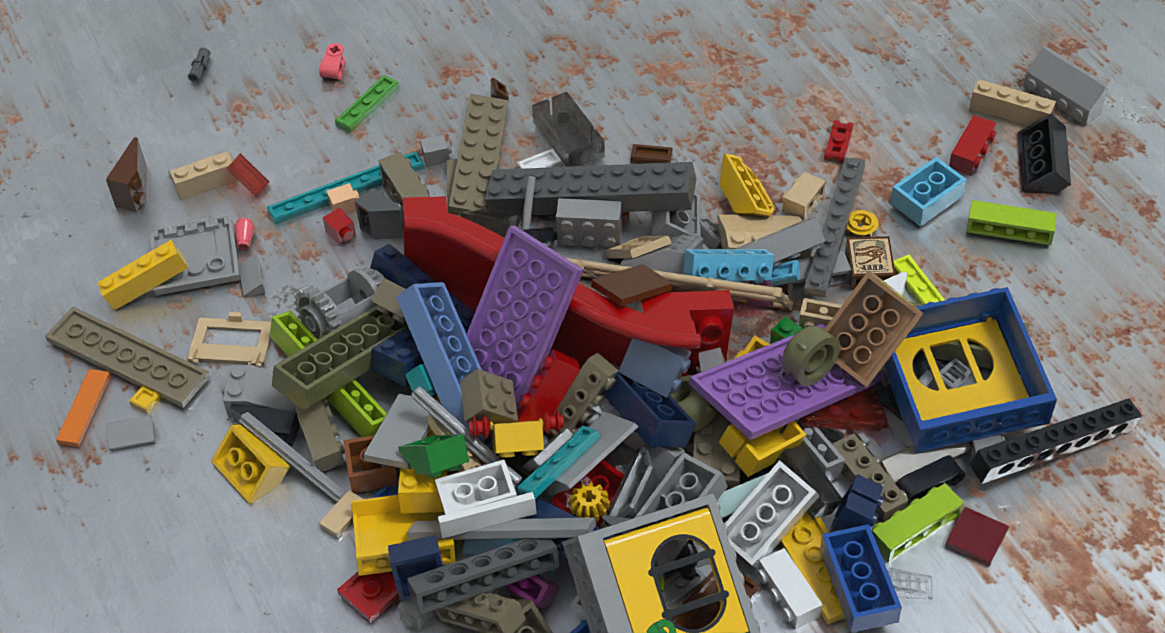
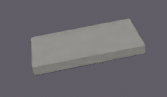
M398 394L365 451L364 460L409 469L411 465L399 452L398 446L426 438L431 429L427 421L429 413L411 396Z

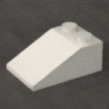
M505 460L435 479L445 514L517 496Z

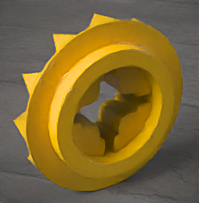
M865 210L853 211L848 221L847 231L848 233H853L854 237L857 235L865 237V235L872 236L873 232H877L878 219L874 214ZM865 221V225H863L862 227H858V225Z

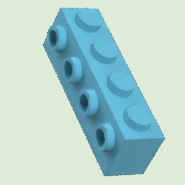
M685 249L683 275L743 283V281L763 283V280H771L774 254L765 249Z

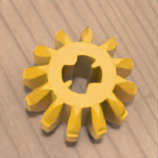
M590 482L589 486L581 483L580 489L573 488L572 495L569 498L570 512L578 518H595V521L598 522L599 516L606 515V510L610 507L607 491H602L601 484L593 487L592 482Z

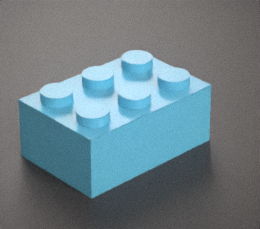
M935 157L893 186L890 204L921 227L964 196L967 179Z

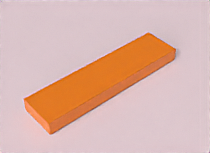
M88 370L56 438L59 445L80 447L111 378L110 372Z

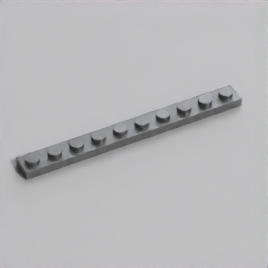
M845 157L822 230L825 242L820 243L821 247L816 249L805 283L804 294L820 297H826L864 172L865 160Z

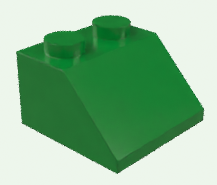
M464 434L433 435L398 446L399 452L417 474H428V478L440 476L442 471L446 469L447 471L461 469V464L469 462Z

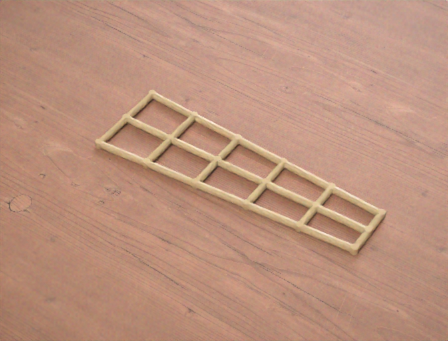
M566 258L584 270L581 277L591 279L631 268ZM655 271L673 283L671 290L673 292L729 290L732 301L790 311L793 308V302L788 299V295H785L782 292V288Z

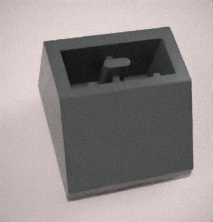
M374 188L355 201L360 230L374 240L403 238V208L399 203L393 202L383 192H379Z

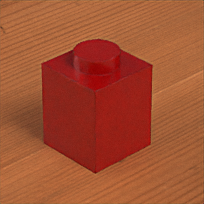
M341 208L322 217L325 231L338 245L356 236L354 222Z

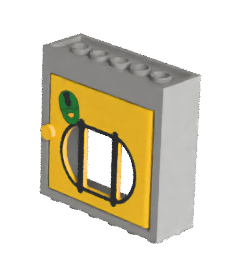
M714 493L562 542L590 633H760L759 623L754 619L752 612V601L744 588L743 574L737 567L736 552L730 545L728 528L722 521L719 511L721 507ZM692 509L694 510V512L678 516L603 541V538L626 530H630L654 521H658L679 513H683ZM674 539H689L704 548L703 552L658 567L654 566L660 549ZM708 559L719 590L718 593L667 609L657 575ZM721 601V607L715 619L701 629H686L672 621L673 616Z

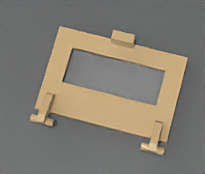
M229 312V319L199 317L190 350L185 360L197 364L199 362H214L262 367V365H265L271 342V322L243 320L242 312Z

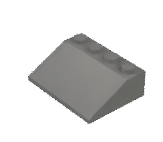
M686 232V234L671 237V244L633 259L625 258L620 266L635 267L644 264L655 271L683 274L685 249H702L704 238L698 237L699 234Z
M608 412L592 415L586 421L588 424L586 427L598 431L601 437L545 490L552 496L571 489L638 428L636 423Z

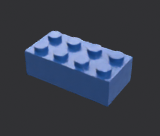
M867 524L822 534L820 551L850 632L854 633L899 623L902 606L870 525Z

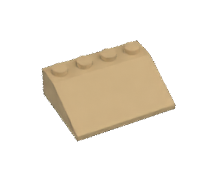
M718 214L717 216L722 249H735L802 221L800 216ZM808 249L800 252L801 255L790 260L808 258L811 256L812 251H808ZM786 257L784 259H781L780 261L782 263L790 260L788 257Z

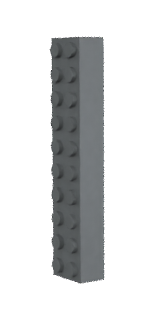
M693 162L492 170L485 202L487 207L490 208L491 216L523 215L527 176L536 177L531 215L556 214L559 198L621 201L622 212L692 210L697 179Z

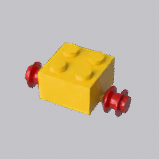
M556 410L554 415H549L548 411H545L542 418H539V421L493 424V422L489 424V420L485 415L479 421L473 416V421L468 422L469 435H474V440H476L478 435H483L487 439L491 430L492 451L498 453V457H514L515 452L522 451L524 456L538 455V450H544L543 430L549 434L551 429H555L559 434L560 429H564L563 414L559 415L558 410Z

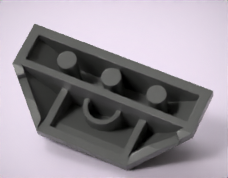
M642 445L635 451L606 515L634 519L657 487L655 485L658 477L646 446ZM602 521L599 527L601 529L606 527L604 521Z

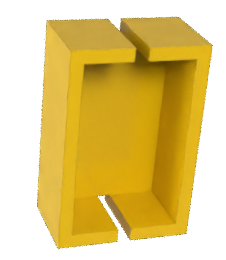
M792 421L787 425L782 435L780 432L784 425L750 440L737 427L731 424L727 427L719 443L731 457L735 456L737 458L735 462L749 477L796 452L807 434L795 421Z

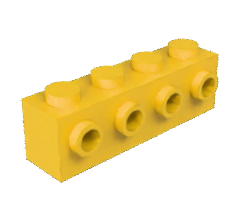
M169 240L98 281L97 284L102 297L114 310H117L189 267L182 252L172 240Z

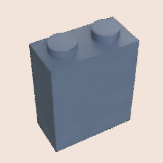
M632 338L618 372L667 398L671 393H676L682 384L680 377L682 373H686L691 363L688 360L691 351L685 348L655 345Z

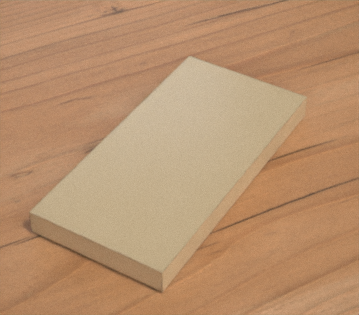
M641 236L609 248L605 251L607 258L633 259L669 245L671 240L669 236Z

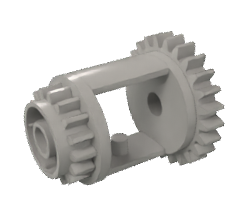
M366 267L362 270H352L348 273L346 279L323 291L318 290L317 287L314 288L313 285H307L296 291L294 296L296 299L294 304L297 306L295 310L299 313L297 318L301 320L317 339H320L376 306L371 299L384 276L377 270H369ZM352 297L355 305L339 312L337 305Z

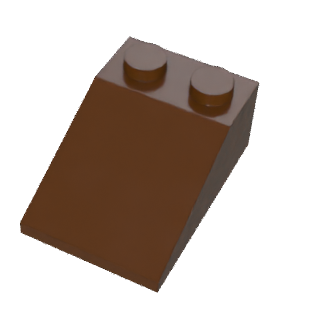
M136 137L132 139L106 178L115 207L138 212L141 205L146 201L147 165L139 140Z

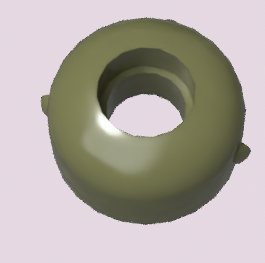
M808 326L803 328L791 338L783 352L782 364L786 374L794 376L795 380L803 386H811L827 375L835 364L840 352V342L821 327Z
M686 375L680 377L682 384L676 393H671L670 396L696 423L693 430L695 432L705 427L715 417L718 410L689 385L690 377L693 375Z

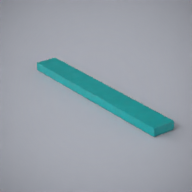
M417 151L404 155L405 159L409 158L413 171L425 169V164ZM377 165L267 206L268 212L276 225L329 205L327 190L350 183L353 191L357 190L359 194L383 185L380 167Z

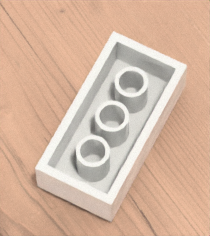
M779 460L726 521L730 545L757 569L759 560L771 553L818 499V493Z

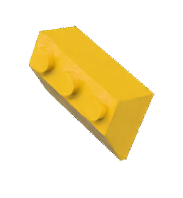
M231 424L211 459V462L249 504L256 502L279 486L290 468L280 455L243 425Z

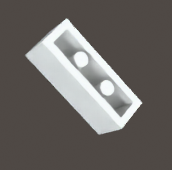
M785 548L759 560L758 578L762 584H766L769 588L772 600L775 603L778 602L781 606L782 614L787 622H791L794 628L797 629L821 617L823 604Z

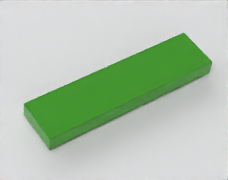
M383 75L335 120L336 126L351 133L400 87L399 82Z

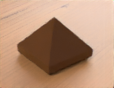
M492 77L491 97L509 100L506 85Z

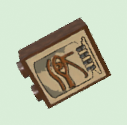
M889 236L847 238L845 254L851 268L850 290L856 288L867 272L874 273L882 280L896 275Z

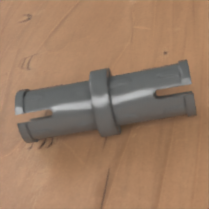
M200 48L197 57L192 61V68L188 74V79L191 82H199L202 72L207 68V60L211 54L207 48Z

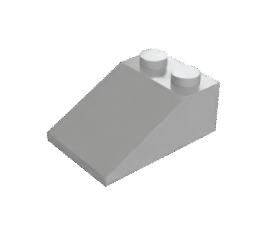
M229 365L223 399L228 417H233L230 409L231 404L295 411L296 409L291 400L272 387L273 371L253 365Z

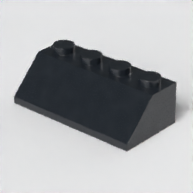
M1051 113L1018 132L1022 191L1024 193L1055 194L1070 186L1071 177L1066 126Z

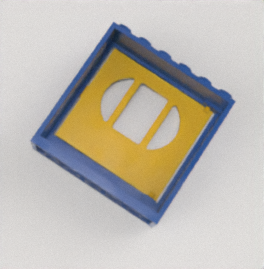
M1008 287L993 288L986 292L971 293L958 298L952 297L944 301L929 302L916 307L924 314L883 366L915 453L1050 424L1057 398ZM967 340L981 345L990 354L993 361V371L987 380H983ZM959 342L976 384L946 389L930 347ZM919 351H923L938 391L924 386L913 372L912 362Z

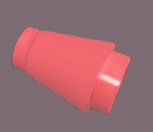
M240 218L234 224L237 248L240 250L249 249L255 229L251 219Z

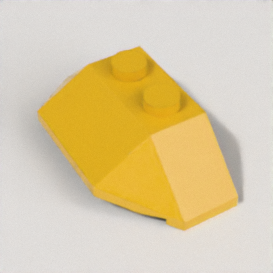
M725 153L722 159L720 187L724 192V196L728 199L732 210L738 215L771 216L775 206L760 180L743 163L744 160L741 157Z

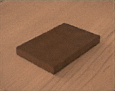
M644 264L592 279L591 287L622 307L672 290L673 283Z

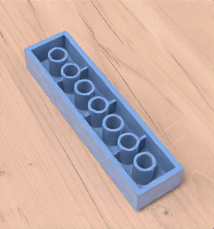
M444 282L413 284L396 297L400 309L403 312L442 406L469 430L468 422L464 420L460 381L475 370L482 369ZM491 430L487 439L483 435H478L477 438L492 450Z

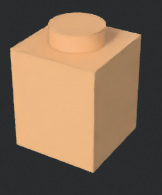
M350 183L327 190L329 205L332 211L341 208L346 215L357 212L355 201L360 197L357 190L353 191Z

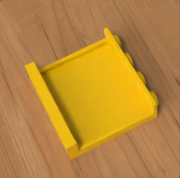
M398 495L351 501L359 576L391 572L388 545L410 541L408 540L407 531L415 521H438V516L444 515V512L401 513ZM453 538L438 540L443 563L450 564L456 562Z

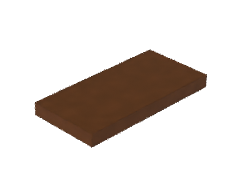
M713 571L683 604L718 593L719 590ZM743 574L744 588L752 601L761 591V586ZM721 601L673 616L672 621L686 629H701L715 619L720 610Z

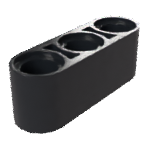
M947 455L904 475L896 482V486L906 493L908 504H910L913 500L926 496L933 487L938 488L946 483L951 488L959 484L966 474L951 455Z

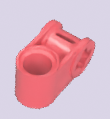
M333 43L326 48L324 58L320 64V77L341 79L346 62L343 57L344 49L342 45Z

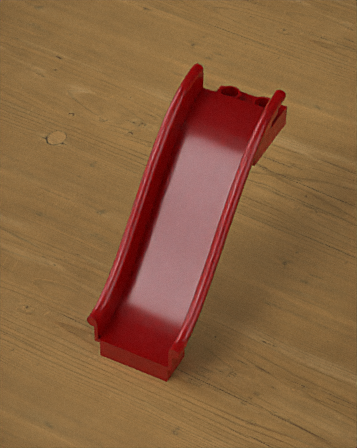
M446 196L403 198V255L438 283L444 282L450 293L476 312L505 238L470 220L448 213ZM578 283L549 355L554 349L577 360L581 369L588 358L599 353L610 364L614 363L620 367L633 338L655 345L685 348L691 351L688 359L691 361L690 366L685 374L682 373L681 377L698 374L696 366L700 365L698 355L700 352L721 348L726 363L734 313L730 291L662 293L640 300L638 311L626 306L621 307L612 300Z

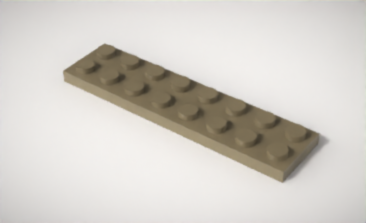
M475 94L469 95L448 212L489 219L490 208L486 205L485 196L492 170H497L508 100Z
M72 307L45 335L48 342L139 387L144 386L158 393L160 397L182 408L186 406L210 378L209 371L75 307Z

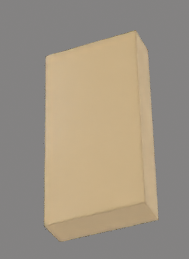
M348 490L319 522L320 528L339 538L353 522L351 501L363 498Z

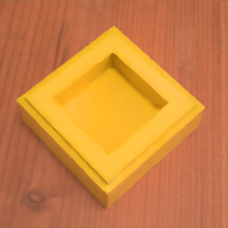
M142 386L129 400L131 406L148 414L162 397L158 393Z

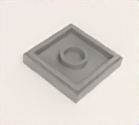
M565 429L555 435L544 445V450H539L538 455H533L522 466L528 471L541 466L573 434L568 429Z

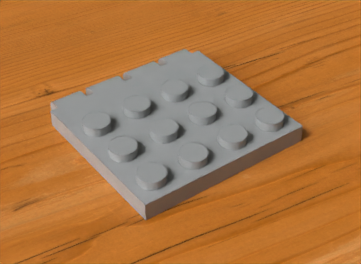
M228 216L213 219L214 223L211 224L210 220L193 222V227H190L189 223L172 226V231H169L168 227L154 229V234H150L151 251L172 240L184 255L189 267L154 288L156 296L241 280L234 224L232 220L228 219Z

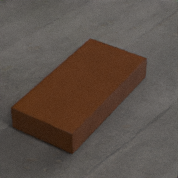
M633 144L630 163H671L673 148Z

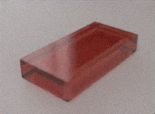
M241 153L226 168L255 197L270 182Z

